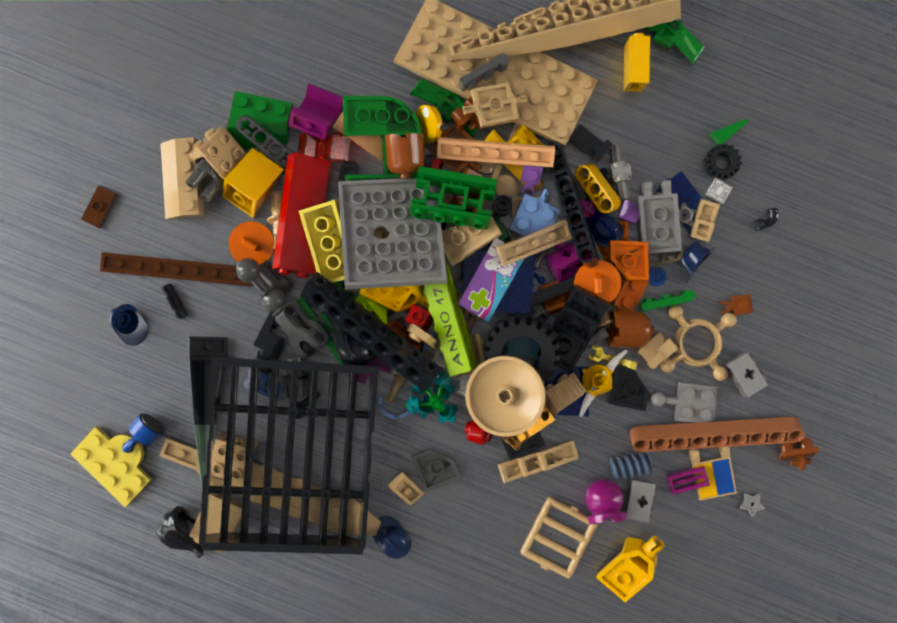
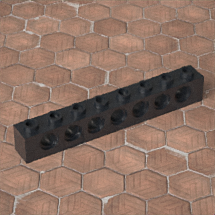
M317 272L306 282L300 294L301 298L420 390L426 391L442 370V367Z

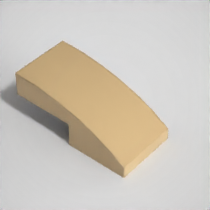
M700 199L690 237L707 242L710 241L715 227L714 222L720 207L719 203Z

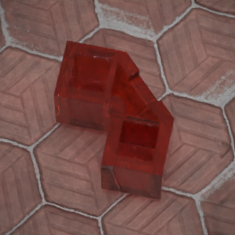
M333 132L332 135H328L323 140L311 134L302 133L299 135L297 153L330 160L331 162H347L351 138L344 137L343 133Z

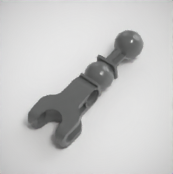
M245 258L237 263L236 274L238 278L243 282H251L258 289L261 295L257 300L262 298L264 308L274 312L272 316H275L277 323L288 335L291 347L301 357L308 358L312 356L316 349L322 348L328 343L329 336L319 323L308 319L295 304L290 303V299L286 302L284 292L279 288H274L277 285L276 283L269 286L260 276V265L252 258ZM314 335H319L322 341H318ZM303 344L308 347L309 351L304 350Z

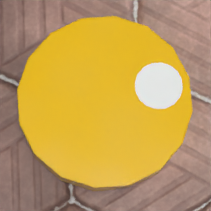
M421 105L415 114L421 126L424 143H435L442 134V130H440V125H442L441 115L436 107Z

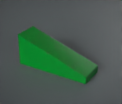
M744 119L716 130L709 135L717 145L723 144L748 123L749 120Z

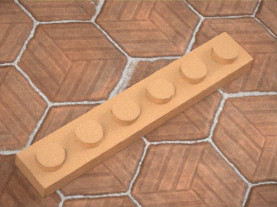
M438 138V159L553 167L555 146Z

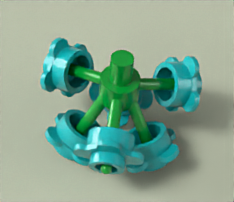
M445 371L443 373L439 372L434 381L438 386L433 388L436 394L433 395L430 392L431 385L425 391L428 396H423L420 401L418 397H412V394H410V400H407L405 405L407 411H411L412 416H415V413H420L419 416L421 418H426L428 414L438 410L440 416L438 420L440 423L455 422V414L458 411V407L445 404L444 402L456 391V387L450 385V381L454 382V380L450 379V375L446 374ZM415 385L411 389L413 392L418 391L419 394L425 393Z

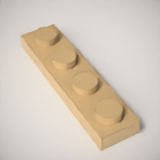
M562 220L497 246L496 250L501 265L506 266L570 240L572 237L567 221Z

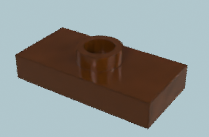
M98 185L81 220L100 228L117 194Z

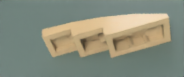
M570 440L497 465L503 483H507L520 477H527L540 471H547L579 459L574 440Z

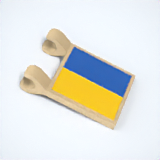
M719 447L721 457L700 461L698 450H689L692 468L704 465L710 483L709 486L697 488L699 501L737 493L730 458V447ZM704 478L695 480V483L702 482L705 480Z

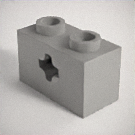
M748 352L738 354L723 365L728 369L741 394L749 398L768 386L765 381L767 380L766 375L762 370H758L755 365L757 363L756 359L751 353L748 354ZM745 370H749V371H750V372L748 373V376H749V377H745V376H744V375L746 374V371H745Z
M635 478L629 479L623 512H626L627 519L649 523V518H652L654 513L652 502L657 497L658 489L656 484ZM642 497L645 499L644 502H637V499H641Z

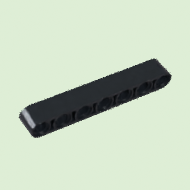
M553 141L546 145L555 146V151L559 150L558 154L554 155L553 167H550L577 256L584 266L592 268L599 262L597 248L566 152L560 143ZM565 167L562 172H557L559 168ZM570 184L569 188L563 190L564 185ZM571 201H576L574 206L568 207ZM581 218L580 223L573 224L575 219ZM582 236H587L584 242H579ZM588 253L593 254L591 259H584Z

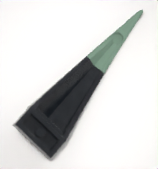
M188 337L187 364L201 489L203 487V476L207 474L205 459L206 443L209 440L210 425L207 424L211 354L228 358V337ZM218 366L217 404L220 401L226 366ZM215 411L214 431H215V425H216V419H217V413H218V411Z

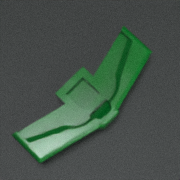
M679 20L643 28L655 32L656 35L653 41L668 51L674 44L693 65L705 48Z
M422 78L409 94L437 105L436 108L442 120L446 123H449L452 113L458 107L463 110L464 102L460 96ZM467 124L463 129L473 138L478 129L474 128L471 130L468 127L469 124Z

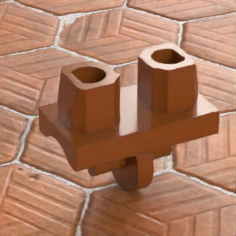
M472 96L467 99L463 106L473 105ZM458 107L451 115L457 123L455 129L458 132L467 124H469L468 127L471 130L474 128L482 129L475 113L464 115V111Z
M804 438L800 441V449H795L793 443L781 444L782 453L779 454L780 461L796 459L790 461L791 466H797L800 471L805 470L806 464H811V459H805V457H813L815 453H819L818 446H813L811 438Z

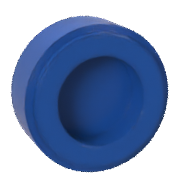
M655 267L649 270L648 281L650 285L656 287L665 283L667 275L662 268Z

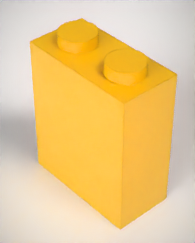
M635 33L633 36H630L624 46L623 91L642 92L649 84L650 36H645L643 33Z

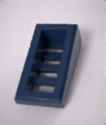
M251 368L243 387L250 389ZM259 372L258 383L260 378H263L261 387L258 388V393L269 397L270 384L267 391L264 388L267 380L270 381L271 376ZM279 379L277 401L280 399V396L286 384L280 383Z

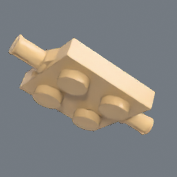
M509 82L474 88L471 90L473 105L463 106V114L475 113L481 128L515 122L519 119L517 104L527 103V96L515 97Z

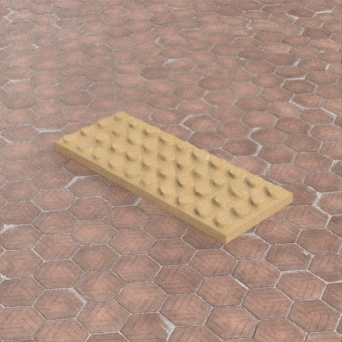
M425 0L394 58V63L465 99H469L472 96L471 90L466 89L462 92L458 86L459 79L495 57L452 59L448 45L470 36L476 38L480 32L486 29L488 31L495 29L438 0ZM542 52L509 56V63L505 71H496L493 77L486 81L484 79L481 80L475 88L509 82L515 97L527 96V103L517 104L519 119L514 123L520 126L524 125L530 131L552 142H558L565 148L598 80Z

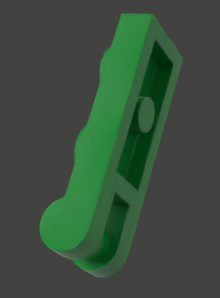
M684 290L679 296H674L673 293L662 295V299L656 301L654 297L643 299L644 303L638 305L640 312L692 301L695 298V293L692 290Z

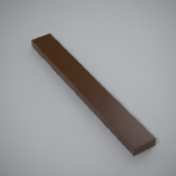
M101 252L99 270L101 272L252 287L251 282H243L238 278L236 266Z

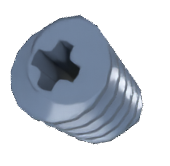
M647 452L645 457L642 453H639L638 458L635 454H631L630 460L627 455H624L622 460L619 456H616L615 462L610 457L612 475L616 481H619V475H622L623 479L626 480L627 474L630 475L631 479H634L635 473L641 478L642 472H645L646 476L649 477L650 471H652L650 453Z

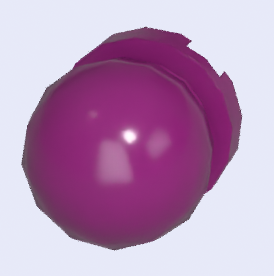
M599 479L589 485L585 496L587 508L592 512V516L587 517L589 525L602 524L606 519H611V523L627 520L626 512H621L620 510L623 505L624 495L620 486L614 481Z

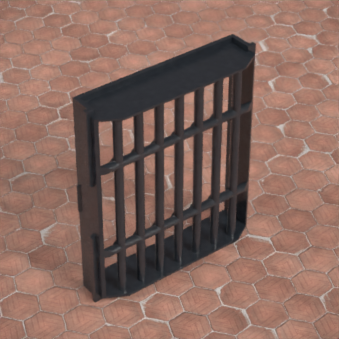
M211 354L207 424L210 425L209 440L206 443L205 459L207 474L203 476L199 544H202V550L363 555L366 543L370 488L368 477L371 473V436L374 431L378 364L365 366L227 358ZM218 366H231L229 404L216 403ZM239 367H251L249 405H237ZM259 368L271 369L269 406H257ZM279 369L291 370L288 407H277ZM299 370L311 371L308 408H296ZM319 371L330 372L328 409H316ZM338 372L350 373L347 410H335ZM357 373L370 374L367 411H355ZM215 411L228 412L223 486H210ZM236 412L248 413L243 487L231 486ZM256 413L268 414L263 487H251ZM276 414L288 415L283 488H271ZM296 415L308 416L302 489H291ZM316 416L327 417L322 490L310 489ZM335 417L346 418L341 490H330ZM355 418L367 419L362 491H349ZM210 493L223 495L220 533L207 534ZM231 494L243 495L240 532H228ZM251 495H262L260 533H248ZM270 496H282L280 534L268 533ZM291 496L302 497L299 534H288ZM310 497H321L319 535H307ZM329 498H341L338 536L327 535ZM348 499H361L358 539L346 537Z

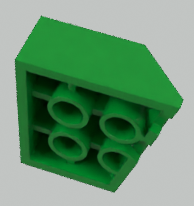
M235 91L227 130L242 149L257 147L241 134L236 126L240 116L248 115L284 145H287L291 128L289 126L290 113L294 106L291 102ZM248 120L246 122L241 121V128H249L251 130V133H249V135H252L253 131L257 127L255 126L254 129H252L249 126ZM258 132L255 135V139L258 142H263L266 140V135L263 132Z

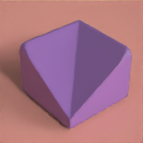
M624 199L616 219L629 221L630 224L635 225L639 216L638 205Z

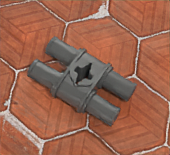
M203 157L198 164H195L194 172L185 183L190 188L196 189L205 177L209 184L200 194V197L206 202H210L218 190H223L224 179L217 174Z

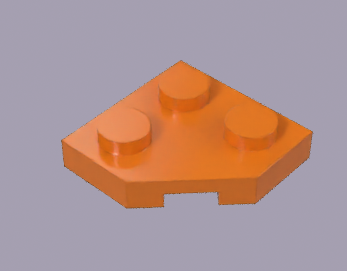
M615 240L608 242V261L627 281L649 280L648 242Z

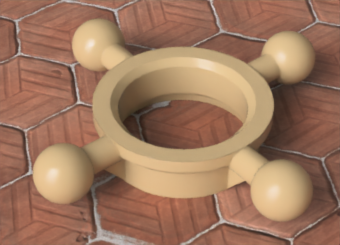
M680 305L670 306L668 309L669 317L677 320L681 325L674 336V344L678 349L675 351L676 355L660 363L661 370L665 373H670L675 369V364L681 360L688 365L696 367L709 364L714 370L713 376L716 380H726L729 376L728 369L720 366L715 359L722 349L720 331L726 327L731 328L735 326L737 322L736 316L733 313H725L721 318V322L713 325L711 322L703 319L687 321L683 316V308ZM695 326H703L709 329L715 339L713 352L702 360L691 358L683 348L684 335L690 328Z

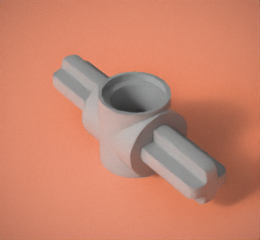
M614 144L610 147L613 163L609 166V173L612 182L617 183L620 200H628L631 198L628 181L632 179L631 165L629 162L624 161L621 144Z

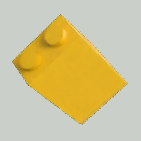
M252 148L224 179L222 197L254 219L269 198V193L273 192L281 181L284 169L277 162L269 160L261 151Z

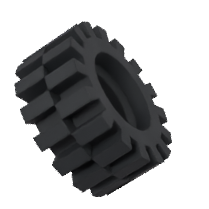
M719 144L712 148L704 158L706 160L704 166L707 167L705 170L706 172L709 171V176H714V179L720 180L734 176L740 170L739 166L742 165V161H740L742 157L738 155V149L734 150V146H728V144ZM719 155L728 157L730 164L727 169H720L716 165V158Z

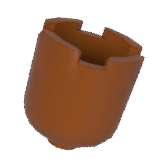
M406 133V137L398 136V134L385 135L388 169L394 174H400V178H412V174L418 173L419 166H424L423 134Z
M611 309L609 312L610 318L614 320L610 324V329H606L610 336L606 338L607 345H610V347L642 348L649 342L650 337H653L654 326L651 325V321L645 313Z

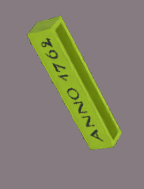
M445 256L447 284L424 285L423 292L428 299L429 313L435 323L434 330L439 337V348L445 358V369L451 377L475 370L478 365Z

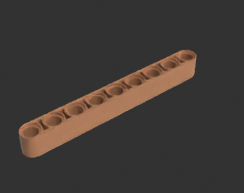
M796 417L637 426L629 432L633 449L637 452L796 443L802 441L805 437L800 421Z

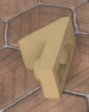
M407 472L400 473L388 484L390 489L410 506L425 494Z

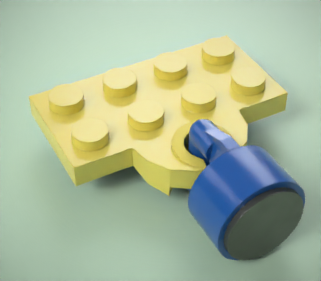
M141 413L129 425L128 429L131 435L123 433L111 439L99 426H96L70 454L124 507H127L153 479L139 466L146 452L143 450L142 445H152L163 431L160 423L146 413Z

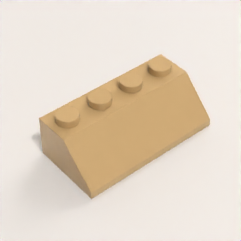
M194 137L176 138L160 143L166 220L204 217L203 199L200 197V194L203 192L202 181L196 189L190 188L185 183L194 172L195 164L200 162V158L193 160L189 156V153L193 150L192 146L198 141Z

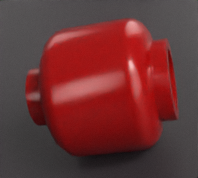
M473 419L465 425L464 433H467L468 441L479 445H485L491 441L493 434L480 428Z

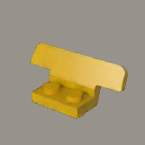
M524 125L519 126L514 136L506 142L544 145ZM494 129L484 140L505 142ZM504 164L521 182L523 165ZM542 179L540 180V185H533L534 192L544 185L545 182Z

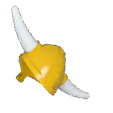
M623 350L616 355L606 366L600 364L581 370L584 373L583 386L587 393L581 406L580 417H583L588 406L597 395L604 394L612 389V373L627 353V350Z

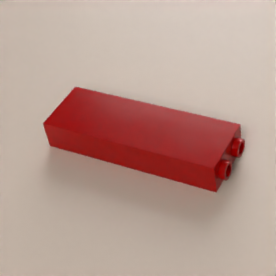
M296 152L287 157L272 269L279 270V274L290 275V273H295L299 278H308V276L316 274L315 264L299 210L325 203L331 161Z

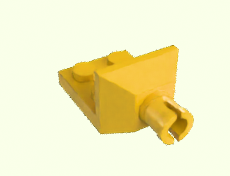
M424 285L360 289L359 294L396 312L412 308L413 304L416 303L426 308L429 307L428 299L423 292Z
M655 535L647 543L642 539L627 537L622 552L597 573L596 578L620 599L627 602L653 580L657 565V553L664 549L663 541L660 539L658 542H655L658 539V536Z

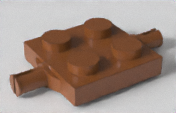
M455 122L448 129L444 130L440 136L441 138L475 140L463 129L458 132L455 129L457 125ZM438 141L429 149L435 157H437ZM439 159L452 172L461 173L469 166L477 173L479 169H482V166L476 161Z

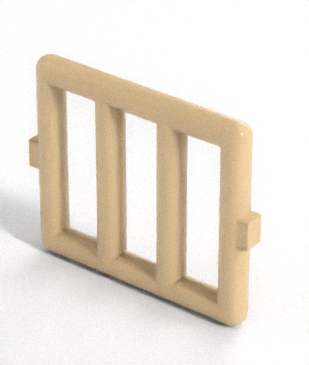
M548 497L520 553L540 564L541 568L547 571L550 569L570 579L598 524L589 525L585 535L553 520L547 516L552 506L589 525L588 515L578 511L577 507L573 505L568 506L553 497ZM544 523L579 541L580 544L576 552L539 534L538 532L542 524ZM534 540L572 559L568 568L565 569L530 551Z

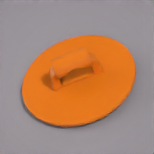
M253 221L241 223L232 231L229 237V250L237 262L245 258H252L260 265L264 261H268L273 254V235L261 223Z
M599 260L598 264L592 268L584 265L580 267L575 275L574 286L576 284L600 298L612 302L620 292L621 277L618 270L612 264Z

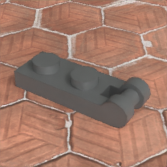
M500 54L461 77L458 83L461 91L463 92L466 89L472 90L481 80L484 79L486 81L493 77L496 71H505L509 63V56L507 54Z

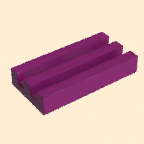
M704 465L667 475L672 495L710 485ZM699 472H702V473H703V474H699V475H695V476H691V477H687V478H683V479H679V480L672 481V479H676V478H680V477H684V476L696 474V473H699ZM703 478H704V480H705V481H702V482H698V483H694V484L682 486V487H679V488H674L675 485H679V484H683V483H687V482H691V481H695V480H699V479H703Z

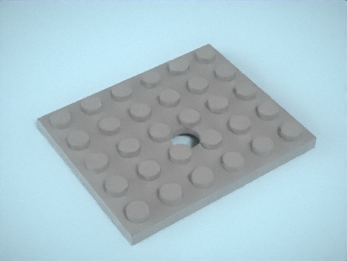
M417 178L338 181L345 290L447 284L441 223L410 216L412 198L423 199L424 189L416 188ZM430 186L429 191L437 193V187ZM427 199L426 205L437 207L438 201ZM382 227L389 232V236L385 239H378L374 236V232L377 228Z

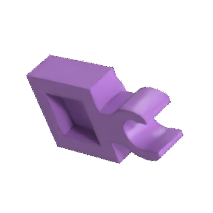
M523 165L521 182L525 184L522 187V195H524L526 189H530L531 197H533V185H540L543 167Z

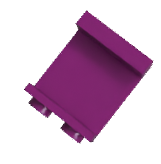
M309 83L305 99L299 108L293 107L290 113L289 126L325 140L342 112L343 97Z

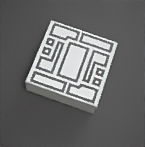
M715 178L705 196L722 205L733 187Z

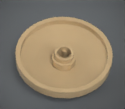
M498 356L486 360L473 371L466 386L465 400L470 416L480 428L496 436L509 437L527 431L539 420L545 407L546 391L541 376L528 362L513 356Z

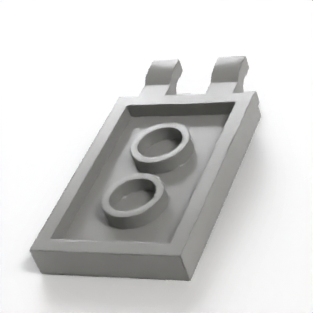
M671 180L660 183V193H652V182L641 184L643 196L638 197L641 242H648V254L682 251L678 194H672Z

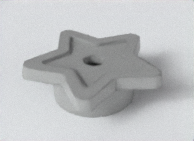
M685 202L682 203L679 209L680 225L685 223L693 226L692 218L697 211L688 208Z
M744 493V501L740 509L748 510L751 517H754L758 510H764L765 507L760 503L761 494L758 493L751 496Z

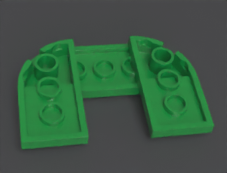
M343 96L344 136H382L383 174L345 175V181L401 179L400 174H394L388 169L385 135L398 134V136L406 137V133H422L416 114L404 102L389 96ZM418 173L412 174V178H417Z

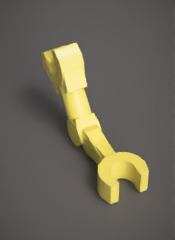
M592 346L591 349L595 350V355L593 357L589 356V359L595 362L605 359V361L610 362L615 356L611 354L606 355L601 347ZM622 358L618 365L636 370L638 362Z

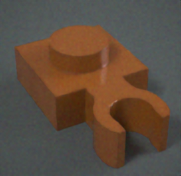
M751 294L731 296L730 302L719 301L717 303L725 305V310L718 311L719 313H727L732 310L734 315L753 313Z

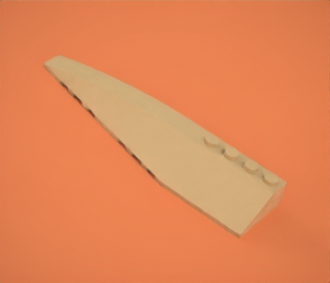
M557 0L552 2L546 9L544 7L537 8L513 18L514 22L506 24L503 22L495 30L488 31L486 29L480 32L476 38L470 36L448 46L452 59L497 57L500 54L512 56L563 48L681 19V0H565L563 2Z

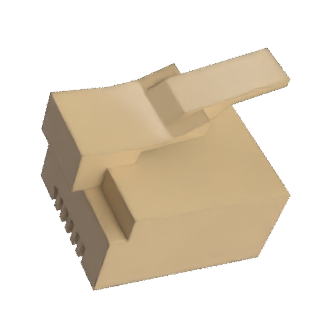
M657 331L653 337H650L646 346L638 348L636 352L651 369H655L673 354L678 347L670 338L666 339Z

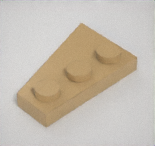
M490 217L488 229H475L474 227L464 225L450 227L449 229L442 230L444 253L451 265L454 266L503 233L493 217Z

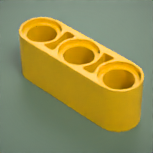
M585 164L577 167L575 177L598 210L604 214L618 210L621 200L597 166ZM585 169L589 172L588 177L585 175ZM596 184L599 185L600 192H597ZM607 200L611 202V208L607 206Z

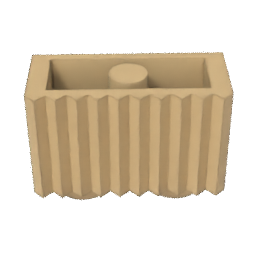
M566 373L557 379L559 383L556 385L551 383L545 387V403H547L553 416L587 392L574 373L569 376Z

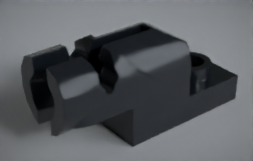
M270 311L253 344L261 349L260 351L258 350L256 359L269 360L271 358L272 360H278L285 346V338L272 332L273 329L276 330L279 326L275 316H272L274 312ZM259 368L264 373H271L270 368Z

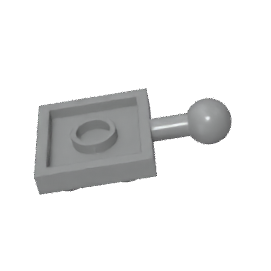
M678 382L676 397H668L662 392H654L651 395V403L656 407H661L664 404L675 405V421L691 423L714 422L718 387Z

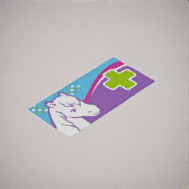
M497 238L492 242L458 303L487 322L490 321L524 260L523 258L509 265L502 266L496 247L505 243Z

